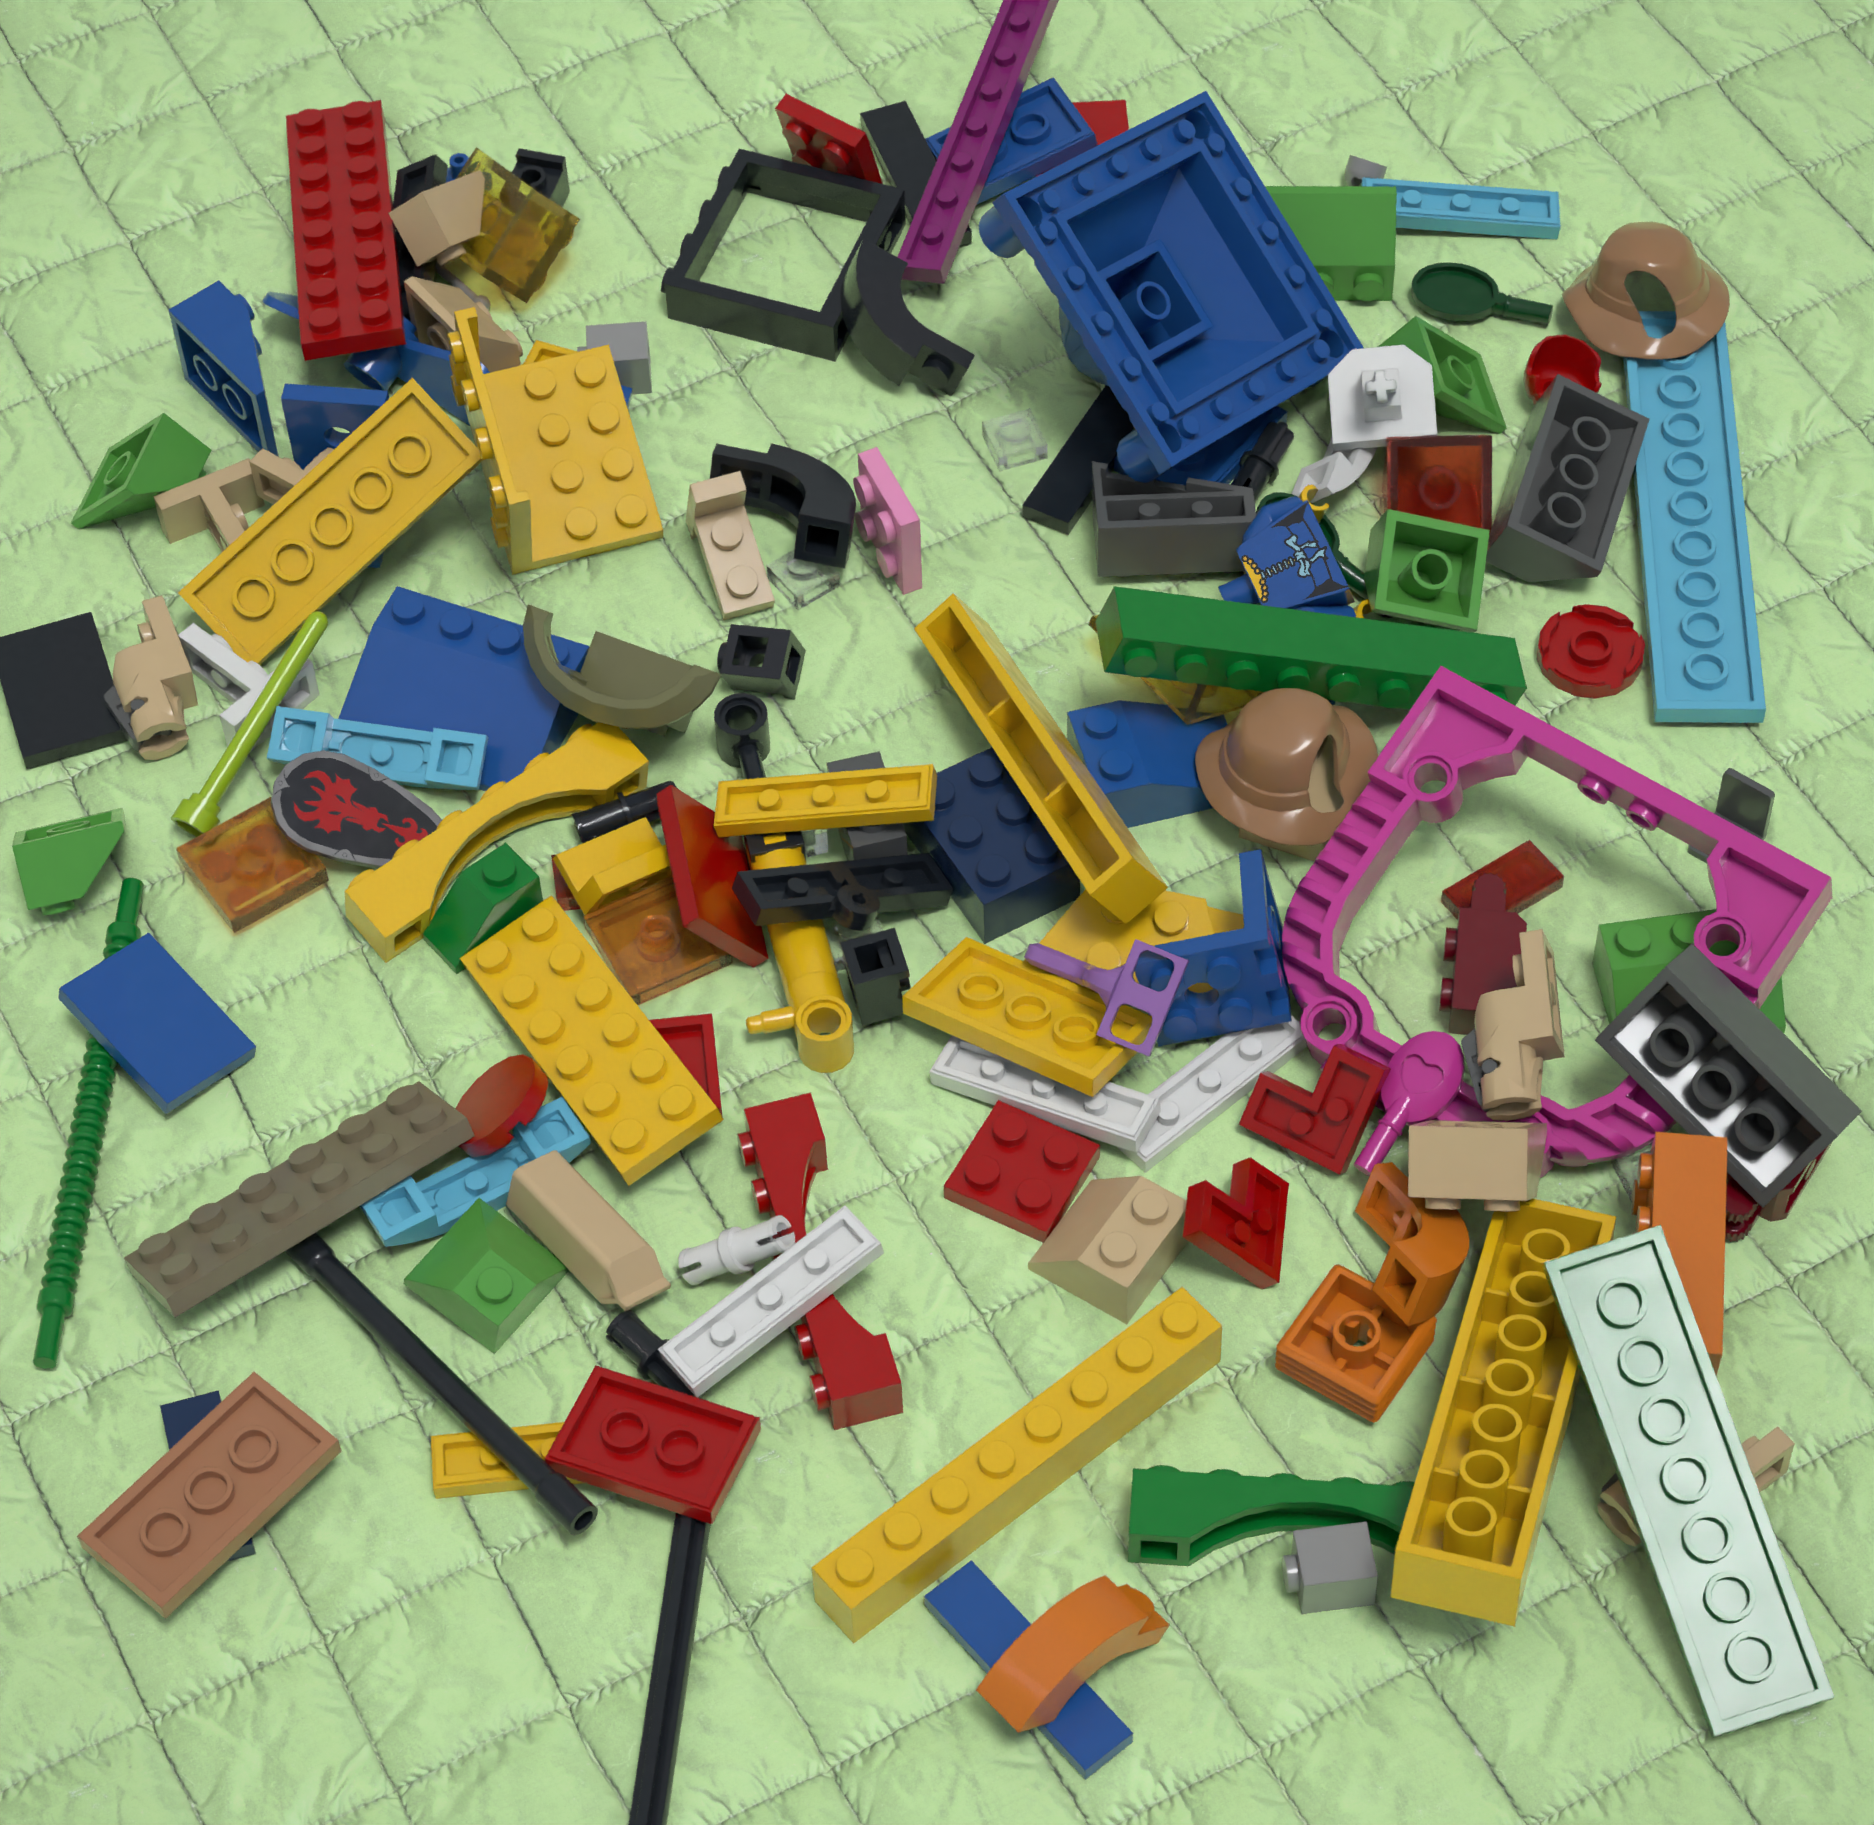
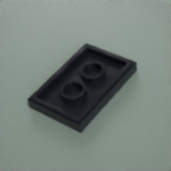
M92 612L0 637V682L26 769L127 741L122 729L105 704L104 694L114 685Z

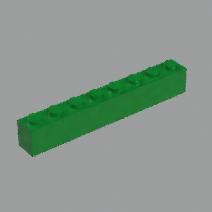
M1117 586L1113 587L1095 621L1105 673L1260 692L1279 688H1298L1316 693L1327 700L1336 702H1350L1407 710L1413 707L1440 666L1515 706L1527 689L1516 640L1511 637Z

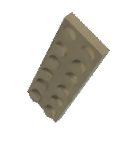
M420 1081L413 1085L400 1087L390 1093L385 1102L365 1114H358L347 1118L339 1125L338 1130L316 1143L306 1144L297 1148L290 1154L288 1160L268 1172L255 1174L241 1183L238 1190L218 1202L200 1206L191 1213L188 1220L166 1233H158L148 1237L140 1244L136 1251L124 1257V1260L132 1276L176 1318L475 1135L467 1117Z

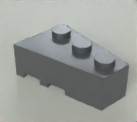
M1092 461V513L1098 577L1245 571L1236 549L1242 544L1243 534L1256 516L1253 488L1189 477L1186 485L1158 481L1156 479L1143 483L1135 481L1128 475L1108 472V464Z

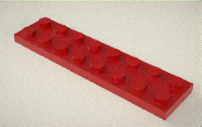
M381 100L371 102L354 101L345 106L322 110L311 108L302 110L297 114L286 115L300 340L304 360L406 344L395 224L389 215L393 211L385 116Z

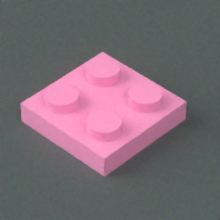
M875 447L858 453L859 476L854 477L853 484L861 511L855 513L859 533L865 542L870 540L876 547L877 561L883 575L886 578L893 577L903 595L921 589L920 518L879 449Z

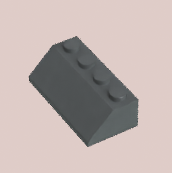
M1557 374L1531 410L1489 535L1486 562L1527 582L1598 577L1607 556L1650 419Z
M1693 943L1672 960L1594 1039L1688 1134L1728 1137L1727 1172L1762 1207L1769 1203L1862 1112Z

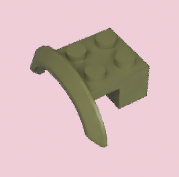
M529 604L527 606L523 623L524 647L533 672L542 686L565 707L592 721L625 729H645L664 737L668 727L686 733L693 711L698 709L713 693L722 675L697 665L692 666L598 631H595L581 672H577L561 665L556 656L551 640L553 613Z

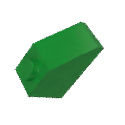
M505 842L461 871L430 921V925L424 931V941L456 974L466 969L460 960L462 956L543 901L539 876Z

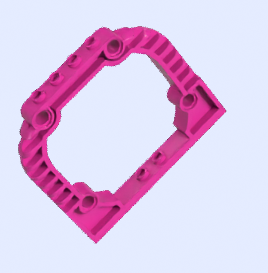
M1440 666L1367 772L1370 782L1361 795L1357 797L1342 823L1338 825L1327 845L1320 851L1314 864L1297 886V890L1287 909L1283 926V964L1291 991L1303 1011L1301 1016L1302 1034L1311 1056L1322 1065L1320 1067L1321 1072L1324 1069L1333 1045L1342 1044L1387 1066L1402 1045L1380 1033L1367 997L1354 985L1340 978L1339 951L1352 920L1408 837L1421 821L1442 823L1451 819L1460 810L1463 802V790L1491 779L1516 775L1528 757L1577 783L1578 789L1589 799L1599 804H1606L1607 801H1610L1626 810V815L1629 819L1640 827L1649 831H1654L1657 827L1709 855L1707 858L1708 877L1716 900L1717 912L1705 916L1697 924L1694 932V945L1758 1009L1761 1008L1831 901V877ZM1431 780H1439L1446 783L1436 793L1427 794L1420 791L1421 787ZM1723 940L1734 942L1739 946L1733 954L1728 956H1718L1709 951L1714 943ZM1341 1024L1346 1027L1344 1033L1334 1040H1324L1318 1037L1320 1031L1327 1025ZM1630 1075L1613 1092L1577 1108L1567 1109L1555 1101L1541 1096L1542 1108L1540 1111L1525 1118L1508 1121L1492 1120L1487 1117V1112H1484L1478 1104L1474 1087L1463 1081L1457 1096L1450 1106L1437 1118L1433 1119L1547 1123V1137L1540 1178L1544 1177L1553 1168L1554 1163L1561 1166L1581 1167L1588 1166L1589 1163L1610 1161L1616 1158L1622 1159L1651 1144L1654 1140L1655 1132H1668L1677 1123ZM1380 1093L1375 1106L1386 1113Z

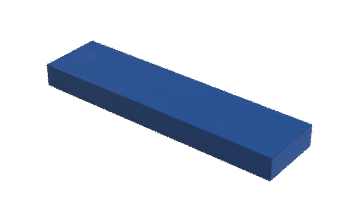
M972 1560L924 1596L925 1607L986 1673L990 1671L1011 1644L1031 1625ZM1086 1682L1070 1697L1054 1721L1037 1727L1085 1780L1133 1743V1732Z

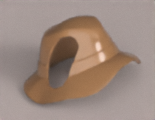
M1634 222L1615 230L1602 246L1594 264L1584 269L1571 286L1562 293L1569 312L1580 330L1593 345L1612 355L1642 359H1671L1686 356L1697 351L1719 332L1727 318L1730 304L1728 287L1722 277L1697 256L1689 238L1679 230L1657 222ZM1633 271L1648 272L1655 276L1666 288L1673 300L1676 323L1673 331L1660 339L1647 335L1642 318L1625 287L1626 277Z
M1279 688L1269 690L1255 697L1241 709L1238 716L1228 725L1206 735L1198 745L1195 764L1199 783L1205 797L1211 806L1229 822L1258 837L1282 845L1314 846L1331 839L1334 831L1342 823L1357 797L1370 782L1367 772L1378 758V752L1369 728L1354 711L1344 706L1332 705L1324 697L1307 690ZM1328 735L1332 739L1334 783L1344 803L1337 811L1321 813L1311 806L1308 788L1315 757Z

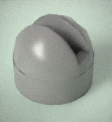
M1350 155L1345 168L1347 186H1360L1362 177L1384 179L1387 167Z

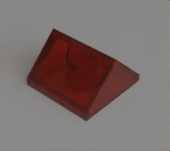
M1492 435L1386 437L1382 479L1384 513L1387 509L1486 529L1491 532Z

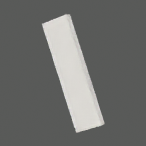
M1291 1015V1022L1225 1034L1148 1094L1160 1098L1161 1112L1138 1152L1135 1153L1120 1147L1117 1148L1145 1173L1253 1090L1260 1073L1265 1071L1276 1072L1303 1051L1307 1044L1301 1031V1023Z
M953 1035L929 1071L931 1084L992 1105H995L1000 1100L1063 1129L1135 1153L1138 1152L1161 1112L1160 1098L1108 1082L1094 1097H1091Z
M843 1206L661 1346L658 1351L665 1363L698 1398L883 1255L882 1245L846 1206Z

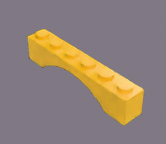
M599 722L593 726L591 724L581 726L569 737L565 745L553 753L544 752L539 754L527 764L524 772L507 783L500 781L492 785L482 795L479 802L464 812L457 810L450 813L439 823L434 832L420 841L416 839L408 841L395 852L392 860L377 870L368 869L357 875L350 882L348 889L345 890L346 917L383 961L387 963L424 938L423 933L430 925V921L435 915L451 882L465 865L488 845L516 829L546 819L572 816V813H579L618 799L617 793L619 792L627 796L647 787L649 760L619 727Z

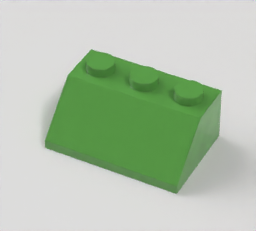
M1265 186L1335 301H1392L1396 248V186Z
M1716 909L1599 924L1592 965L1609 1024L1672 960L1692 943L1694 944V932L1697 924L1705 916L1717 912ZM1723 940L1714 943L1709 951L1718 956H1728L1733 954L1739 946L1734 942ZM1781 976L1759 1010L1785 1033L1786 1021Z

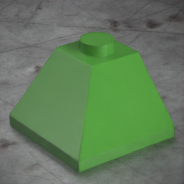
M1417 316L1378 346L1405 345L1432 365L1437 415L1497 434L1507 429L1480 353Z
M162 413L108 449L71 524L81 529L156 508L153 496L206 476L207 473L203 470V467L212 450L168 415Z
M123 808L15 832L12 848L28 910L41 907L43 915H51L75 908L74 899L84 897L125 831Z
M478 1198L404 1278L403 1284L495 1354L569 1270L554 1254L482 1199Z

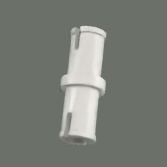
M778 1215L768 1221L745 1229L738 1226L725 1229L719 1234L718 1239L693 1248L683 1249L678 1257L680 1269L697 1262L701 1263L697 1269L686 1272L682 1276L689 1284L698 1285L705 1280L727 1272L735 1275L748 1272L754 1267L756 1262L784 1253L795 1244L794 1232L776 1239L772 1237L777 1232L792 1226L785 1217Z

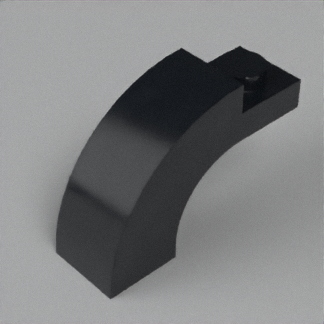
M863 239L847 268L841 286L843 319L853 342L866 360L895 384L900 386L908 372L921 379L928 386L937 388L952 396L975 355L931 331L910 313L901 293V279L908 263Z

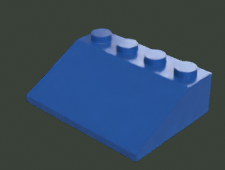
M397 586L372 626L338 719L433 732L434 728L487 735L489 738L479 790L487 791L492 785L500 781L507 783L524 772L527 764L539 754L544 752L551 754L559 749L579 713L565 707L540 683L530 666L524 647L523 625ZM551 634L556 656L561 665L581 672L589 646Z

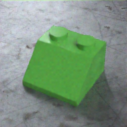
M1387 509L1370 529L1364 581L1371 612L1475 633L1478 628L1490 530Z

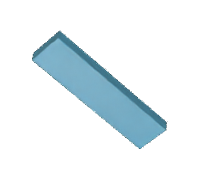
M1362 177L1361 186H1396V228L1558 239L1560 209L1559 192Z

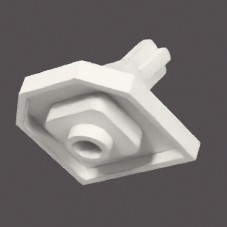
M1405 345L1352 349L1328 374L1334 451L1438 442L1432 365Z

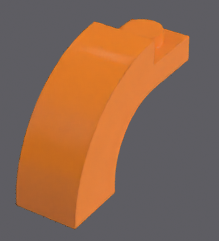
M1393 1162L1375 1164L1355 1209V1212L1390 1246L1372 1290L1407 1326L1418 1324L1435 1316L1445 1305L1468 1254L1470 1242L1468 1230L1457 1209L1425 1208V1198L1408 1197V1177Z
M1106 1575L1099 1577L1062 1598L1034 1621L1002 1654L984 1677L976 1691L1018 1733L1047 1724L1056 1719L1070 1697L1097 1670L1123 1654L1157 1644L1170 1624L1154 1610L1152 1601L1141 1591L1131 1588L1128 1584L1117 1587Z

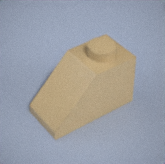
M481 170L423 191L389 213L417 267L433 260H437L441 267L460 258L467 253L463 245L480 235L485 177Z

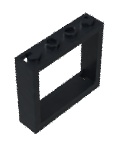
M739 148L730 166L722 168L717 182V189L712 199H706L703 202L698 224L693 233L685 235L680 248V257L674 268L669 267L665 271L661 292L666 293L668 319L836 362L849 336L841 309V286L844 275L863 239L892 253L906 225L904 189ZM747 192L866 222L820 312L699 281Z

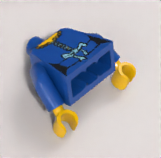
M1312 484L1307 485L1299 497H1289L1260 508L1243 534L1242 544L1236 549L1247 574L1218 587L1225 601L1248 604L1261 603L1264 606L1364 618L1363 614L1371 612L1369 599L1363 600L1354 609L1348 606L1355 602L1319 525V522L1329 508V504L1325 503L1323 506H1315L1310 503L1318 491L1316 486Z

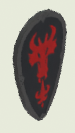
M326 750L302 754L286 764L274 782L270 803L276 825L290 842L306 852L339 862L377 869L392 860L393 855L402 845L414 839L422 840L434 832L442 821L431 807L376 769L345 754Z

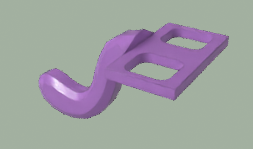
M1137 939L1134 941L1126 963L1121 967L1110 970L1088 964L1039 943L1029 944L1024 956L1029 964L1097 992L1105 1003L1106 1012L1096 1035L1149 1057L1152 1054L1189 963V960ZM1146 951L1166 957L1174 963L1173 973L1167 987L1163 991H1155L1138 984L1133 978V973L1140 956ZM1122 1005H1131L1148 1012L1152 1016L1151 1027L1145 1041L1140 1045L1120 1039L1112 1033L1113 1022Z

